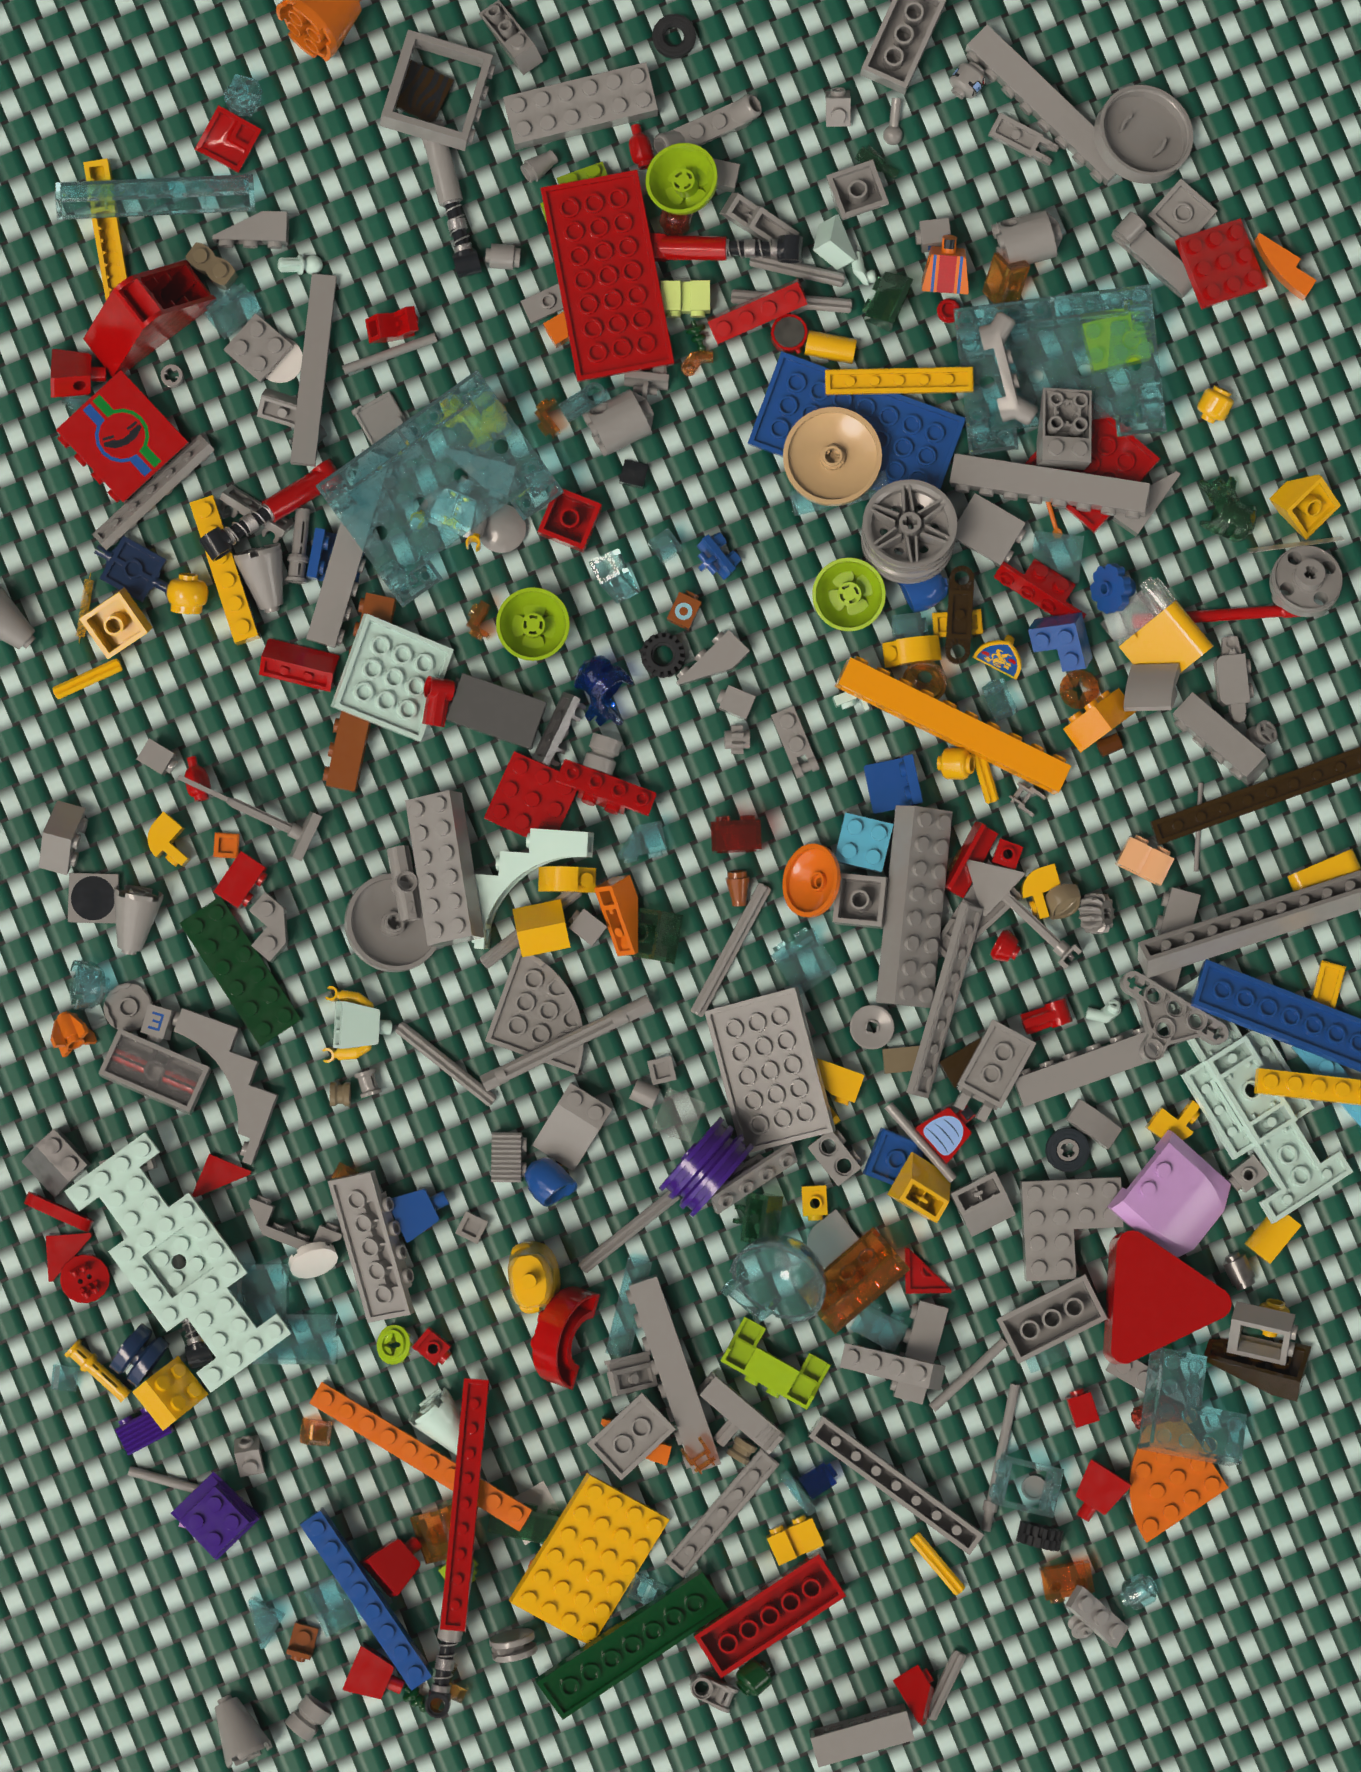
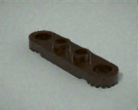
M966 566L955 567L949 576L945 655L947 660L953 664L964 663L970 655L974 574ZM961 571L967 573L969 577L968 583L965 585L957 584L954 578L956 573ZM954 645H960L964 648L965 654L962 658L952 657L950 651Z

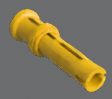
M78 1339L64 1355L72 1358L80 1366L82 1372L88 1371L122 1402L131 1393V1390L97 1360L96 1353L92 1354L81 1344L82 1341Z

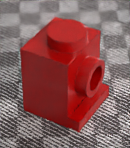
M430 1327L426 1329L412 1346L414 1350L419 1352L434 1366L438 1362L443 1365L452 1354L448 1351L452 1345ZM429 1345H437L438 1351L436 1353H431L429 1351Z

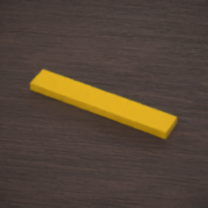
M973 367L825 370V395L973 393L974 391Z

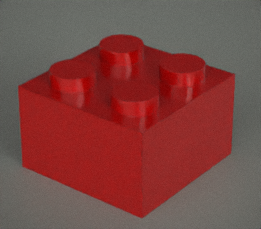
M556 486L537 531L538 535L584 553L602 510V504Z

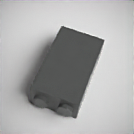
M462 673L461 678L456 677L454 682L456 693L453 701L448 703L446 718L448 722L528 750L532 749L547 706L546 702Z

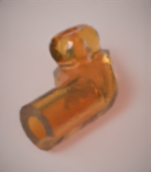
M713 350L689 353L681 365L683 374L692 376L700 364L713 363Z

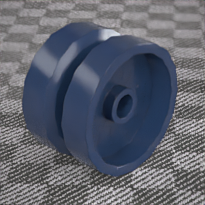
M143 1323L124 1341L109 1366L116 1373L122 1374L132 1364L133 1367L127 1375V1381L136 1388L150 1374L170 1345L162 1337H157L149 1346H146L152 1336V1330Z

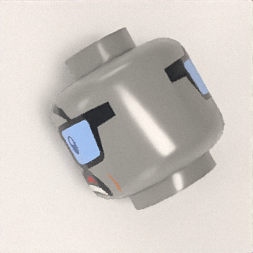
M972 61L961 63L950 77L949 82L953 87L951 92L960 99L964 97L974 98L985 85V71Z

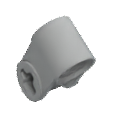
M702 1673L696 1674L690 1681L691 1693L695 1698L710 1704L720 1711L730 1712L729 1706L734 1695L739 1692L738 1688ZM705 1681L708 1683L707 1690L697 1692L695 1690L696 1683Z

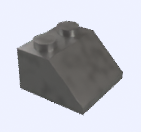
M54 1128L21 1161L54 1198L91 1165L59 1128Z

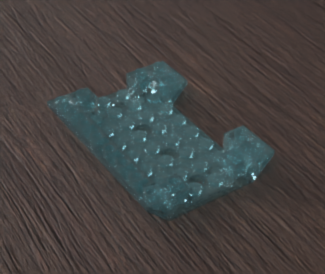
M1151 284L953 309L960 367H973L974 391L973 393H963L969 455L1019 449L1017 429L1037 427L1039 425L1043 388L1092 390V420L1115 417L1117 437L1167 431ZM997 312L1007 314L1015 319L1016 322L1005 342L1006 350L1011 349L1014 363L1010 364L1012 374L1017 373L1020 388H1016L1017 394L1038 408L1037 414L1029 425H1024L1015 419L1003 423L997 398L1005 397V390L994 348L984 351L979 332V326L990 324ZM1138 358L1142 363L1140 369L1131 371L1127 367L1128 360ZM1083 364L1090 365L1092 368V373L1088 377H1082L1078 374V369ZM1038 370L1042 372L1043 379L1039 383H1033L1029 380V375L1032 371ZM986 376L993 378V387L983 389L980 386L982 378Z
M478 370L316 485V488L344 527L350 532L402 608L443 579L430 559L506 504L511 502L525 521L564 493ZM498 440H505L508 443L509 448L506 453L499 454L494 450V445ZM460 468L468 472V479L463 483H459L454 479L455 471ZM419 497H423L428 501L427 509L422 512L414 508V501ZM384 526L387 529L388 535L384 540H377L374 537L376 527Z

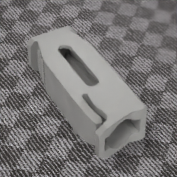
M711 1372L696 1390L704 1400L728 1419L713 1436V1439L724 1447L740 1429L770 1455L785 1437V1433L732 1387L721 1380L714 1372Z

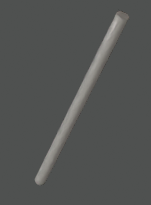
M1198 783L1197 805L1202 804L1203 783ZM1201 830L1197 831L1195 836V872H1199Z

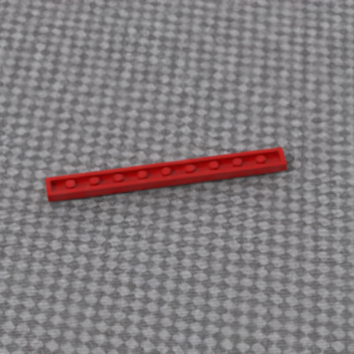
M464 1378L440 1630L466 1632L489 1380Z

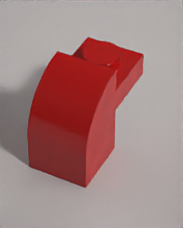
M414 306L404 307L394 313L375 314L365 319L369 344L407 339L415 336L414 332L418 331V317Z

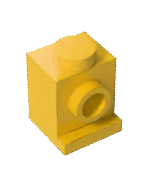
M826 1185L801 1186L803 1216H808V1221L823 1220V1215H828ZM814 1198L820 1202L817 1208L810 1206V1201Z

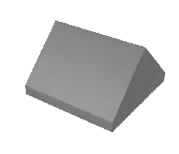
M873 159L826 175L835 209L842 220L889 205Z

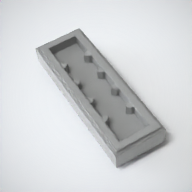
M559 284L521 301L531 324L563 310Z

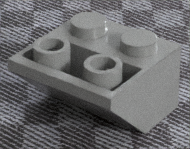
M994 1170L950 1192L971 1237L1016 1215L1007 1193Z

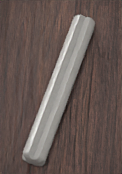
M757 256L756 258H750L749 261L751 267L837 287L844 285V273L801 263H780L777 258L773 259L771 256H766L764 259L762 256Z

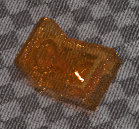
M546 398L536 406L537 410L534 414L540 422L537 424L540 431L545 437L549 434L554 439L560 434V429L547 413L557 406V401L554 398L550 401Z
M482 600L479 605L474 603L468 613V616L471 618L466 624L467 628L470 629L469 634L480 641L482 638L487 640L490 638L489 633L479 628L491 609V606Z

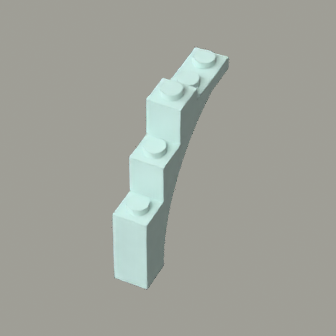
M531 828L530 833L526 837V847L529 848V853L500 851V856L496 858L498 875L475 874L485 938L472 940L474 948L490 949L491 926L496 912L507 894L520 880L537 868L553 861L572 857H592L594 833Z

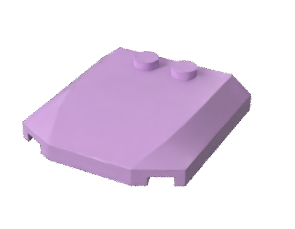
M1168 1130L1153 1148L1156 1153L1127 1189L1122 1188L1107 1207L1131 1229L1142 1233L1178 1258L1194 1250L1224 1212L1231 1184L1173 1131Z

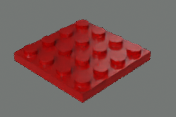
M1092 401L1091 463L1085 470H1060L1141 482L1160 461V458ZM1036 452L1025 464L1036 466ZM1067 505L1065 508L1094 534L1110 517V515L1101 514V510L1091 509V512L1077 510L1076 506Z

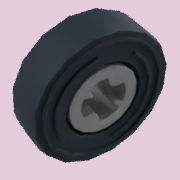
M1062 1128L1055 1131L1048 1138L1045 1154L1048 1162L1054 1168L1062 1172H1073L1080 1169L1087 1162L1090 1146L1087 1138L1080 1131L1073 1128ZM1068 1143H1071L1073 1145V1155L1067 1154V1157L1063 1156L1064 1150L1061 1148L1062 1145L1068 1146Z

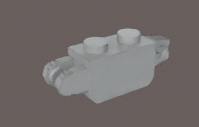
M1230 636L1221 639V656L1216 659L1213 666L1217 702L1223 707L1228 706L1230 721L1238 725L1246 719L1245 704L1250 703V698L1254 697L1252 683L1248 684L1247 674L1251 673L1250 659H1246L1245 653L1242 654L1238 637Z

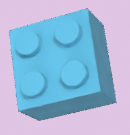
M845 812L835 851L838 863L882 873L893 824Z

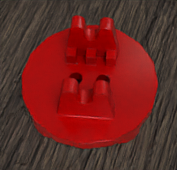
M80 1254L72 1257L65 1263L60 1272V1284L63 1292L68 1298L77 1303H90L98 1300L105 1294L109 1286L110 1275L107 1266L100 1258L93 1254Z

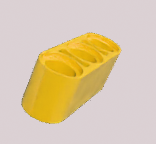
M1352 848L1287 876L1293 892L1359 871L1361 867Z

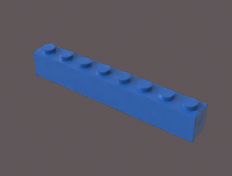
M322 1507L304 1519L300 1526L411 1691L430 1679L434 1671L325 1509Z

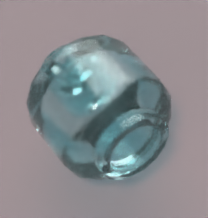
M1140 1573L1122 1583L1120 1598L1126 1607L1130 1605L1134 1610H1140L1156 1601L1158 1588L1151 1576H1145Z

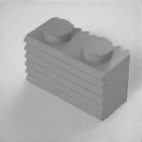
M492 1132L491 1182H522V1177H525L524 1174L527 1168V1162H522V1152H527V1138H522V1132Z

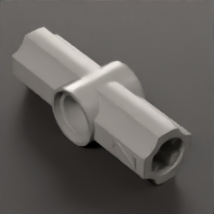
M402 845L388 848L387 855L392 877L391 890L395 894L399 921L405 923L419 920L422 916L416 888L418 879L413 872L409 846ZM399 880H407L409 883V889L402 888L399 884Z

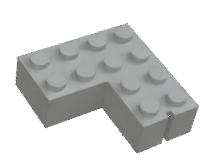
M1121 1177L1020 1181L1025 1281L1076 1279L1074 1229L1123 1227V1221L1107 1207L1122 1189Z

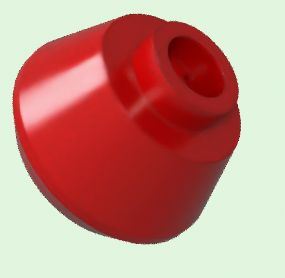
M1003 930L990 953L993 960L1008 962L1010 958L1015 960L1021 949L1017 945L1019 940L1010 930Z

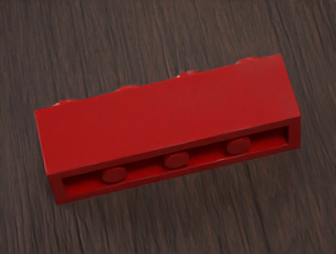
M797 278L708 318V324L717 344H720L808 304V300Z

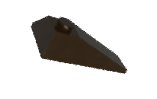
M1209 1339L1203 1361L1273 1396L1297 1402L1311 1346L1295 1342L1293 1357L1288 1356L1284 1366L1227 1353L1228 1339Z

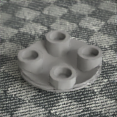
M496 504L485 510L487 524L480 539L482 544L495 553H506L516 549L526 535V523L522 514L516 508L507 504Z

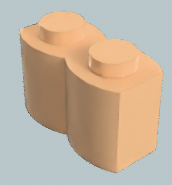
M1135 835L1134 838L1129 837L1115 864L1157 886H1161L1174 861V858L1170 857L1171 852L1160 846L1157 849L1148 846L1149 841L1138 835Z

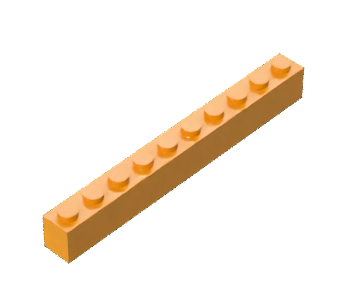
M850 657L846 661L834 687L958 748H964L970 754L1053 795L1060 792L1071 768V765L1066 763L1067 760L1056 754L1050 756L1044 753L1045 749L1034 743L1028 745L1022 742L1023 738L1011 732L1006 734L1000 731L1001 727L992 722H987L986 724L978 720L979 716L970 711L963 713L956 709L957 705L947 700L941 702L934 698L935 695L925 689L919 691L912 687L913 684L903 678L896 680L890 677L891 673L880 667L874 669L868 666L869 662L861 657Z

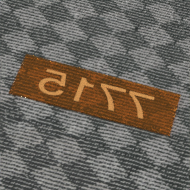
M962 849L957 850L953 860L951 861L947 869L946 880L949 874L951 873L960 853L962 852Z

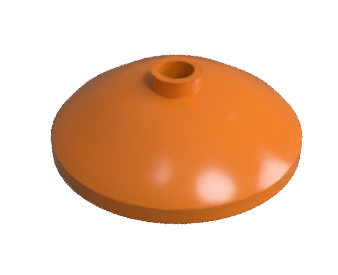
M807 844L800 847L789 859L783 874L782 888L785 901L795 914L807 918L817 917L826 912L833 904L841 881L840 867L834 853L826 846Z

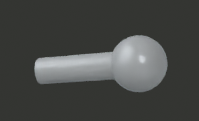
M892 98L889 127L883 133V138L889 145L900 143L903 137L902 130L899 128L900 98Z

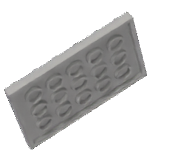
M798 987L704 1011L737 1136L742 1135L745 1137L742 1142L746 1146L750 1143L754 1145L750 1153L836 1131Z

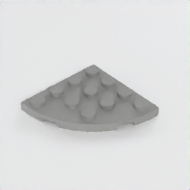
M518 948L485 1041L525 1055L583 1025L575 999L561 977L550 966L534 955L522 957L521 950ZM584 1044L545 1063L578 1074L582 1063Z

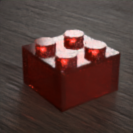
M755 815L740 816V820L730 821V816L715 817V821L711 822L712 854L759 852L762 850L760 819L755 820Z

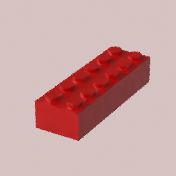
M817 1551L695 1631L694 1638L720 1678H723L846 1597V1593L819 1551Z

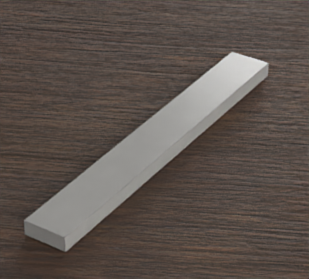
M312 274L290 460L291 465L316 467L337 277L333 275Z
M963 902L960 904L906 1093L929 1098L983 908Z

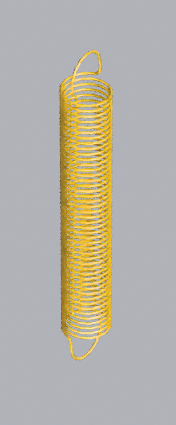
M90 580L86 582L83 587L87 586L91 582L94 583V581ZM93 583L90 586L86 587L83 590V593L87 591L89 588L93 589ZM92 589L82 595V598H84L86 595L91 593L88 597L81 601L82 604L87 599H90L87 603L80 606V609H82L84 606L88 605L85 609L79 612V615L83 613L85 610L89 611V606L91 604L90 601ZM84 625L79 626L76 631L84 627ZM86 628L76 633L75 636H78L80 633L84 632L79 637H85L84 634L86 633Z

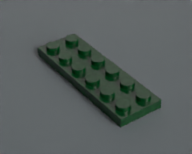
M218 897L179 923L260 1047L302 1020L258 951L251 946L252 942L223 898Z

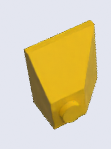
M1319 474L1286 481L1269 498L1278 513L1306 540L1341 506Z

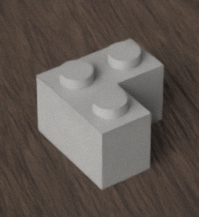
M57 800L42 833L39 868L67 875L71 866H76L79 853L75 852V849H78L80 843V833H85L88 819L85 818L86 808Z

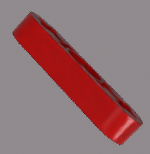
M30 1191L24 1201V1204L85 1232L90 1231L94 1220Z

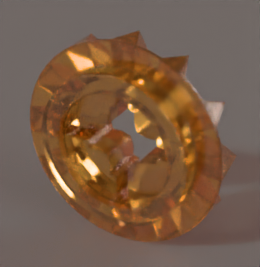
M1071 671L1064 676L1060 683V696L1064 703L1071 708L1084 709L1087 704L1098 697V681L1087 671ZM1079 679H1081L1082 687L1090 689V691L1082 692L1080 700H1078L1077 692L1069 689L1076 687Z

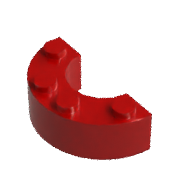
M577 1286L567 1287L558 1292L545 1309L539 1313L535 1334L530 1344L535 1369L542 1379L573 1390L580 1367L572 1359L571 1348L573 1338L583 1322L594 1318L600 1294Z

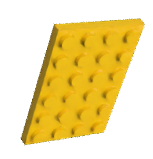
M586 1473L509 1598L510 1603L588 1644L600 1634L669 1522V1518L595 1476Z

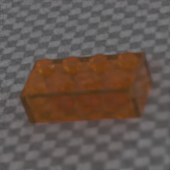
M873 1227L799 1290V1293L832 1332L836 1334L905 1275L910 1268Z

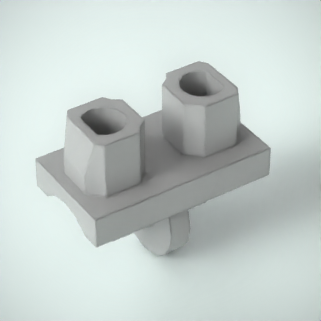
M666 366L653 368L652 373L641 370L624 374V386L633 387V392L642 394L646 399L647 395H657L658 390L668 391L669 374H667Z

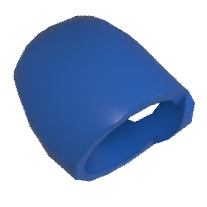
M940 573L920 583H898L913 613L923 612L934 607L948 593L947 579Z
M543 1157L533 1161L526 1168L524 1175L528 1189L533 1197L545 1207L577 1191V1183L564 1170L561 1164L556 1163L551 1158Z

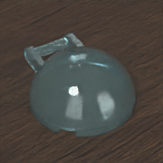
M769 1235L760 1237L744 1246L732 1262L729 1273L732 1272V1279L721 1289L722 1294L725 1296L729 1295L748 1311L757 1324L771 1314H774L777 1318L790 1319L788 1324L804 1322L814 1317L821 1309L826 1294V1276L822 1263L809 1246L793 1237Z

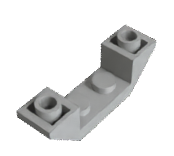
M258 1195L257 1198H250L249 1205L262 1235L297 1249L312 1243L309 1241L310 1236L296 1232L293 1235L286 1232L287 1227L275 1222L272 1226L269 1225L276 1207L271 1204V1199ZM329 1222L326 1223V1226L319 1225L313 1242L320 1241L328 1245L342 1239L343 1234L339 1232L341 1227Z

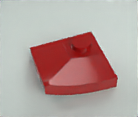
M218 105L194 150L239 173L262 129Z

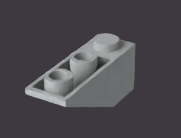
M499 0L479 13L511 61L523 75L543 62L535 44Z
M261 211L212 235V239L215 244H219L218 246L222 248H232L233 244H243L244 248L250 249L258 248V245H268L270 249H282V245H288L289 215L283 211Z
M730 630L725 634L721 631L712 640L714 645L708 651L704 648L694 658L697 662L691 668L685 666L677 674L679 680L676 684L682 686L731 671L750 653V650Z

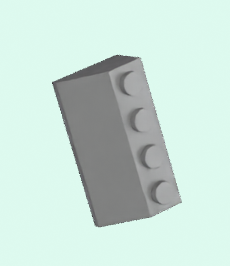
M1084 1274L996 1320L1016 1361L1021 1363L1108 1318Z

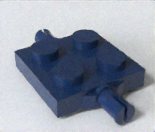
M125 536L122 537L118 546L112 552L108 549L106 550L100 544L97 546V549L103 551L104 554L98 550H95L94 554L107 560L105 569L99 579L119 590L125 587L131 597L144 603L149 592L155 587L167 594V589L162 585L167 587L169 583L160 579L161 571L167 562L165 558Z

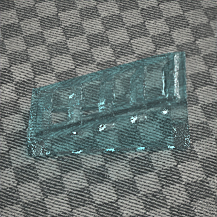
M637 1572L624 1594L628 1598L646 1605L654 1599L658 1589L661 1590L658 1595L660 1596L672 1587ZM640 1582H642L641 1585H640V1587H639L638 1592L636 1593V1590H637V1588H638ZM648 1585H651L647 1597H644Z

